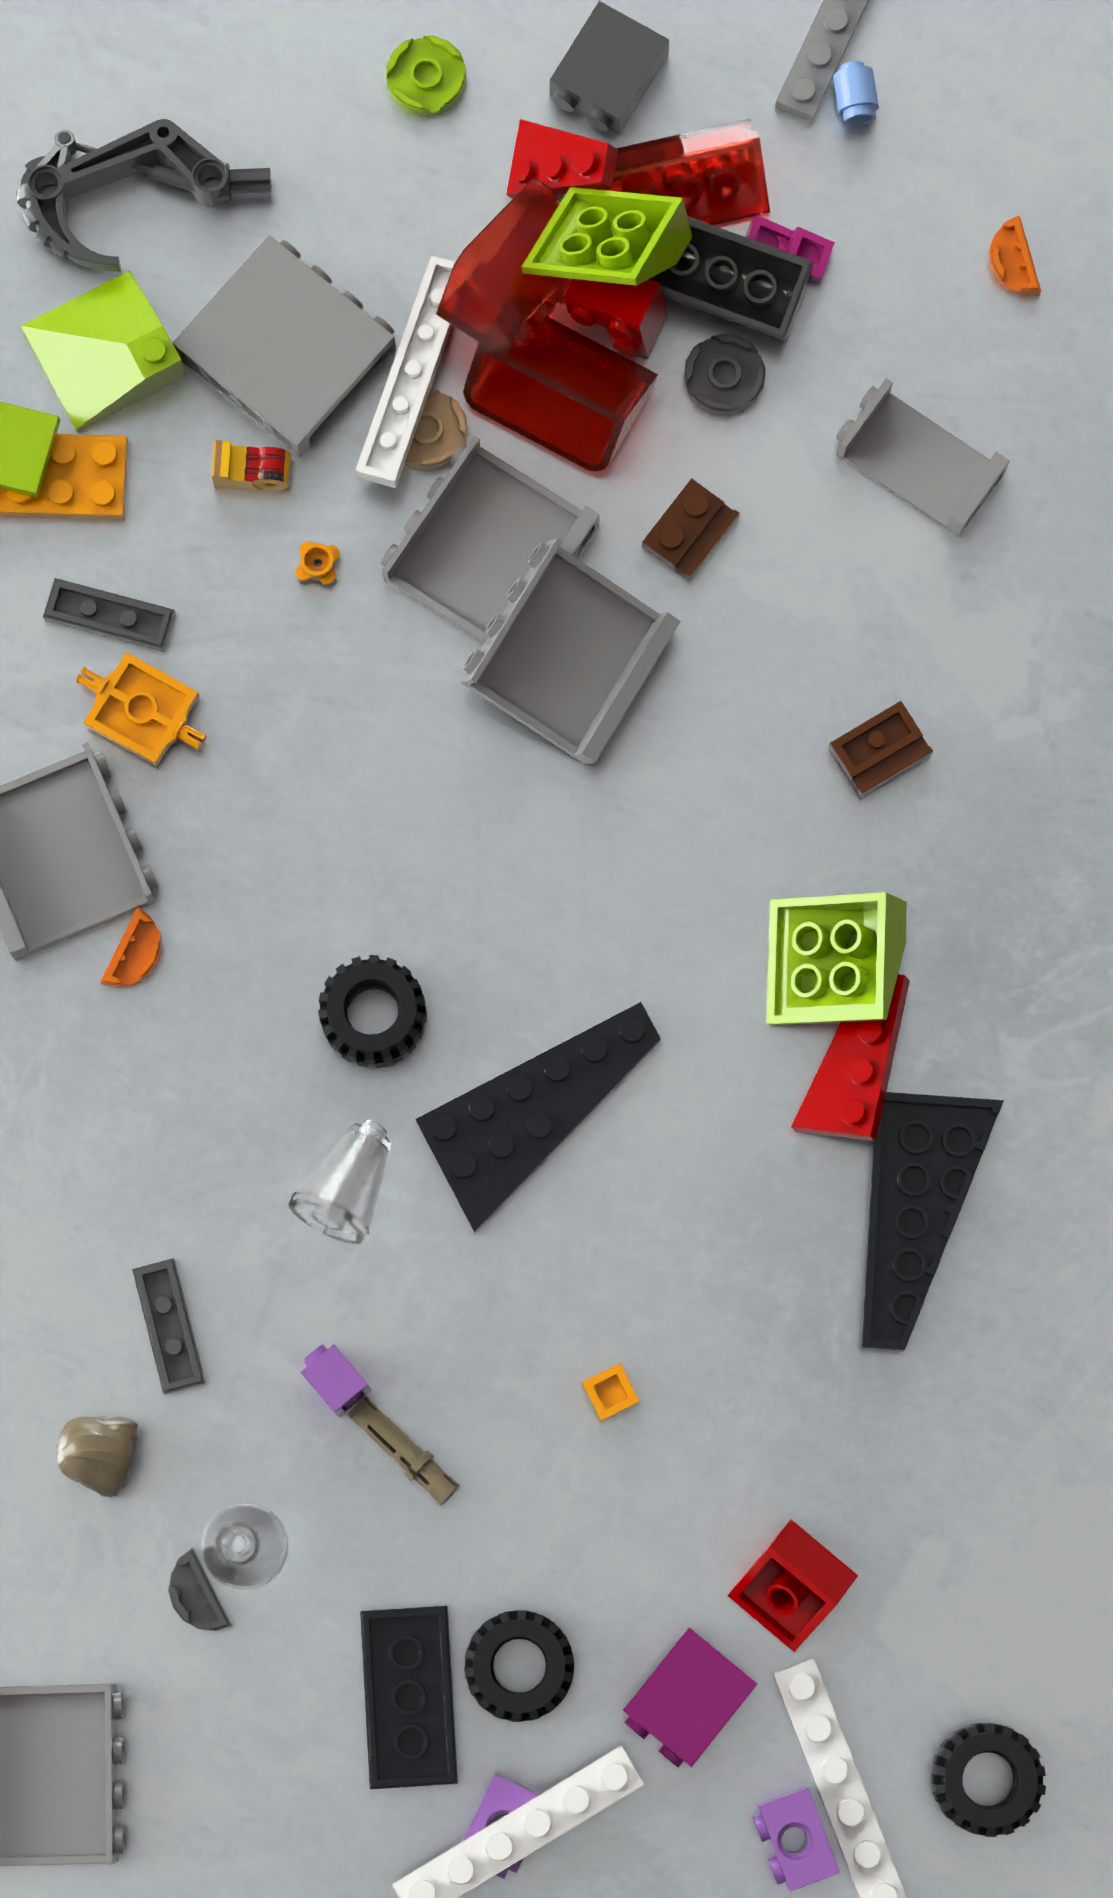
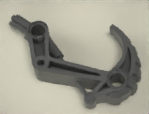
M160 119L100 148L76 142L71 131L60 130L54 137L56 145L48 154L35 158L25 165L26 172L22 177L21 186L16 192L17 204L26 209L23 213L25 224L30 231L37 232V239L45 247H52V251L58 256L76 262V264L87 268L121 272V263L118 256H106L91 251L72 234L68 227L67 219L69 198L143 171L152 174V179L190 191L200 203L207 207H218L227 201H231L232 194L270 193L272 181L270 168L230 169L229 163L218 159L174 122L168 119ZM76 151L87 153L71 161V156ZM211 177L222 180L219 185L213 188L202 186V183ZM54 184L58 186L52 194L42 195L39 193L45 185Z

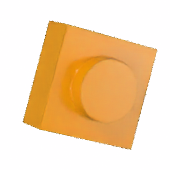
M621 1363L582 1382L601 1422L640 1402Z

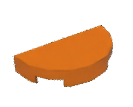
M1019 215L1006 221L994 235L988 252L989 267L996 281L1009 292L1021 296H1040V284Z
M136 908L100 981L102 985L114 988L135 986L148 978L159 963L162 952L160 931L151 916L140 908Z

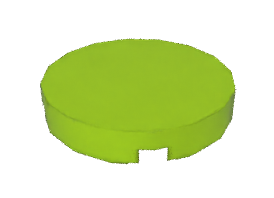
M434 35L423 36V38L415 40L411 38L402 42L390 56L386 66L387 88L393 101L404 111L417 116H436L450 110L461 99L466 87V66L460 51L449 41Z

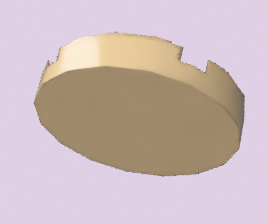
M430 389L405 461L406 466L425 472L440 470L450 464L453 454L462 443L466 445L468 437L466 414L457 400L450 395L448 397L446 394L440 393L439 390Z

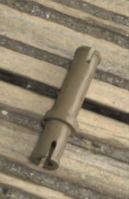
M367 1396L361 1399L347 1415L406 1471L404 1475L410 1481L414 1479L441 1506L460 1487L457 1482L432 1460L434 1456L428 1450L424 1452L410 1440Z

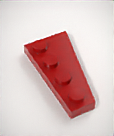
M898 974L887 1020L840 1023L791 1126L796 1132L876 1141L910 980L905 975Z

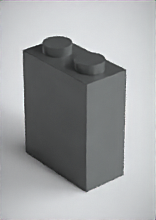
M599 1L550 78V97L563 110L568 112L575 110L588 117V121L597 129L605 132L611 130L620 135L668 58L669 39Z

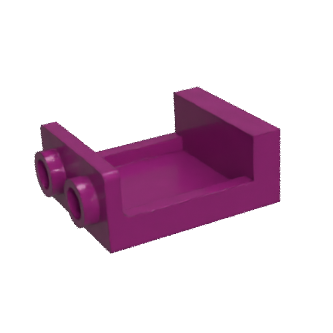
M688 1627L630 1702L623 1708V1711L629 1715L624 1723L641 1738L645 1739L650 1733L663 1743L658 1752L679 1768L685 1762L692 1768L757 1686V1683Z

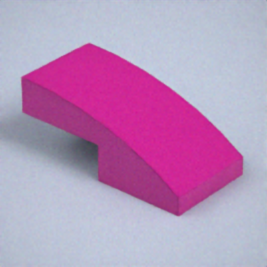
M755 215L752 218L745 236L813 261L810 279L815 281L822 279L835 243L799 226L791 230L759 215Z

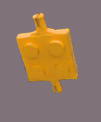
M128 652L125 653L117 668L106 676L105 679L86 667L81 669L82 675L78 674L76 683H80L96 692L94 706L83 722L87 728L155 766H158L169 746L175 743L177 739L198 751L203 747L202 743H205L207 735L187 725L188 715L200 696L196 690Z

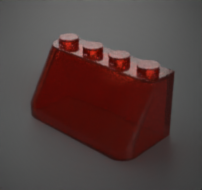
M533 178L465 247L452 268L436 315L504 359L516 347L520 349L525 347L533 335L535 326L538 324L543 327L550 319L557 302L561 305L565 303L564 296L572 281L569 278L523 274L521 268L560 204L549 186Z
M513 298L479 341L463 388V395L468 405L475 411L589 471L598 472L604 470L614 458L649 397L658 374Z

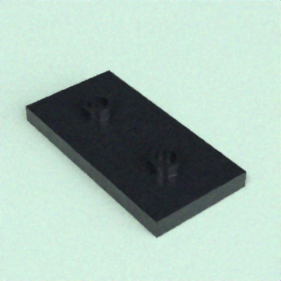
M448 1606L360 1611L370 1789L458 1784Z

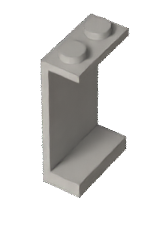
M886 378L879 389L872 386L865 394L859 405L863 411L855 421L849 418L838 432L836 439L840 443L836 456L959 538L1005 474L1010 460L998 452H995L992 458L988 459L891 394L893 382Z

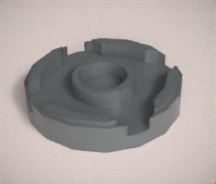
M718 334L711 336V339L701 341L693 347L685 362L683 381L688 396L698 408L711 415L728 417L743 413L757 402L764 389L766 368L761 356L758 354V350L751 342L738 335Z

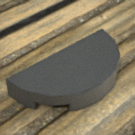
M191 1548L178 1559L171 1573L168 1592L174 1610L183 1621L198 1629L217 1631L231 1627L232 1624L194 1548Z

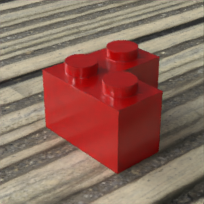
M572 279L564 296L568 313L573 320L589 327L597 324L606 328L612 347L619 353L630 357L638 354L648 358L667 318L660 283L651 279L637 286Z

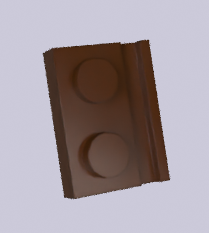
M691 478L642 541V547L673 570L679 571L690 581L737 521L740 513L729 508L723 500Z
M899 701L829 744V748L850 781L857 788L860 797L928 758L933 753L932 748L924 740L923 734L902 701Z

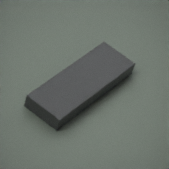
M54 578L43 618L45 621L164 652L176 613L171 608Z
M172 1258L132 1269L163 1394L166 1395L206 1384L175 1259Z

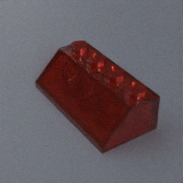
M750 119L616 148L618 149L612 188L603 189L607 191L683 198L688 217L711 225L770 213L760 137Z

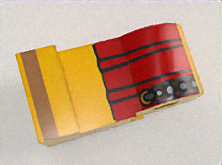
M214 440L212 464L214 488L263 491V489H287L290 482L292 454L287 450L276 447L232 445L230 441Z

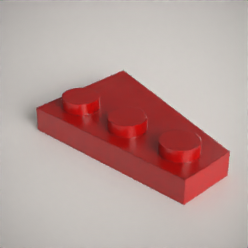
M520 119L506 195L515 201L566 195L570 187L597 190L611 189L618 149L606 142Z

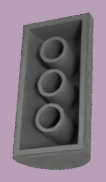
M688 217L692 239L678 263L650 278L660 283L663 297L785 341L799 311L814 262Z

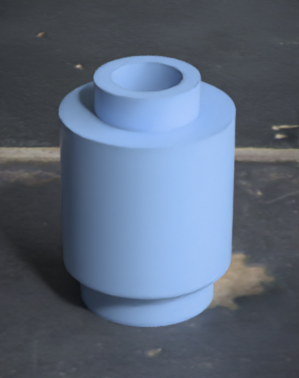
M852 61L841 65L840 70L833 75L839 116L843 117L844 124L848 126H860L873 122L876 119L875 111L879 108L873 69L864 66V63L860 61Z

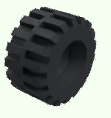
M369 955L367 960H361L360 956L351 959L352 964L346 967L344 964H341L336 968L337 973L333 978L330 976L324 983L326 988L323 993L320 992V1010H318L323 1032L334 1051L337 1050L342 1058L348 1062L353 1060L357 1062L358 1066L367 1067L368 1064H375L376 1068L386 1067L385 1063L393 1061L395 1064L403 1060L402 1055L406 1052L410 1054L416 1048L415 1043L418 1038L421 1039L423 1036L424 1024L427 1021V1011L421 986L418 980L413 978L411 971L405 966L400 967L397 965L394 959L387 957L386 961L381 960L379 955ZM372 989L382 990L391 994L398 1005V1016L390 1028L378 1034H364L352 1027L348 1019V1007L358 994Z
M527 1610L507 1611L487 1620L475 1632L466 1650L464 1672L472 1696H474L484 1710H487L495 1717L512 1722L532 1721L553 1711L567 1695L574 1675V1657L567 1637L553 1621L543 1615ZM515 1639L528 1640L537 1645L542 1651L546 1662L543 1679L535 1688L526 1692L507 1690L498 1682L494 1674L493 1663L497 1651L505 1643Z
M993 1723L970 1724L971 1726L958 1729L953 1732L954 1735L945 1739L940 1745L942 1748L938 1755L935 1754L932 1763L934 1764V1770L931 1773V1783L934 1787V1792L932 1793L935 1801L939 1803L943 1814L958 1827L970 1833L986 1837H996V1835L1001 1834L1008 1835L1014 1833V1829L1020 1826L1024 1827L1030 1822V1816L1034 1812L1037 1813L1041 1807L1039 1801L1041 1795H1045L1046 1785H1043V1776H1046L1045 1767L1040 1763L1039 1757L1041 1756L1037 1749L1030 1745V1740L1024 1735L1017 1733L1014 1729ZM981 1753L1000 1755L1009 1763L1013 1773V1785L1009 1795L1001 1803L994 1806H982L975 1803L968 1797L963 1787V1772L966 1765L974 1756Z

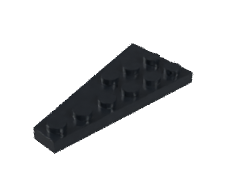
M642 1002L415 1119L474 1233L485 1224L488 1218L513 1195L516 1189L574 1132L579 1124L604 1101L606 1096L661 1042V1038Z
M886 1092L876 1141H872L860 1349L905 1351L1004 1100Z

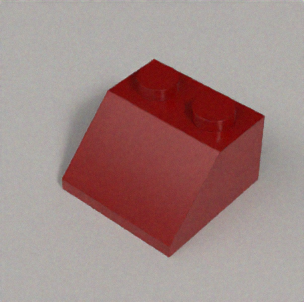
M790 1519L727 1596L795 1652L839 1603L858 1575Z

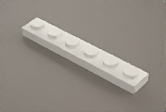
M431 255L355 470L356 478L393 488L397 487L471 274L470 265Z
M814 1658L773 1673L859 1898H907Z
M621 1745L396 1881L392 1886L399 1898H459L640 1788L644 1783Z

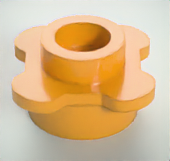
M311 541L303 543L299 548L301 563L295 570L297 578L303 582L312 579L321 581L323 585L332 584L336 580L334 567L335 562L340 558L339 549L334 545L326 546ZM316 560H320L322 564L321 566L316 567L314 565V562Z

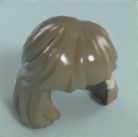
M77 1417L68 1421L61 1431L59 1443L56 1446L57 1463L60 1471L71 1480L81 1483L103 1497L112 1498L117 1496L120 1489L123 1488L124 1481L127 1479L128 1471L132 1465L138 1424L124 1417Z

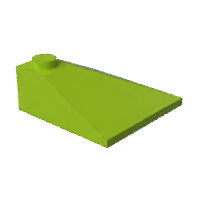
M570 187L521 266L523 274L637 286L676 265L692 239L683 198Z
M130 270L21 325L22 331L77 432L186 377L178 352Z
M887 892L771 899L766 1024L791 1025L887 1020L906 944L907 902Z

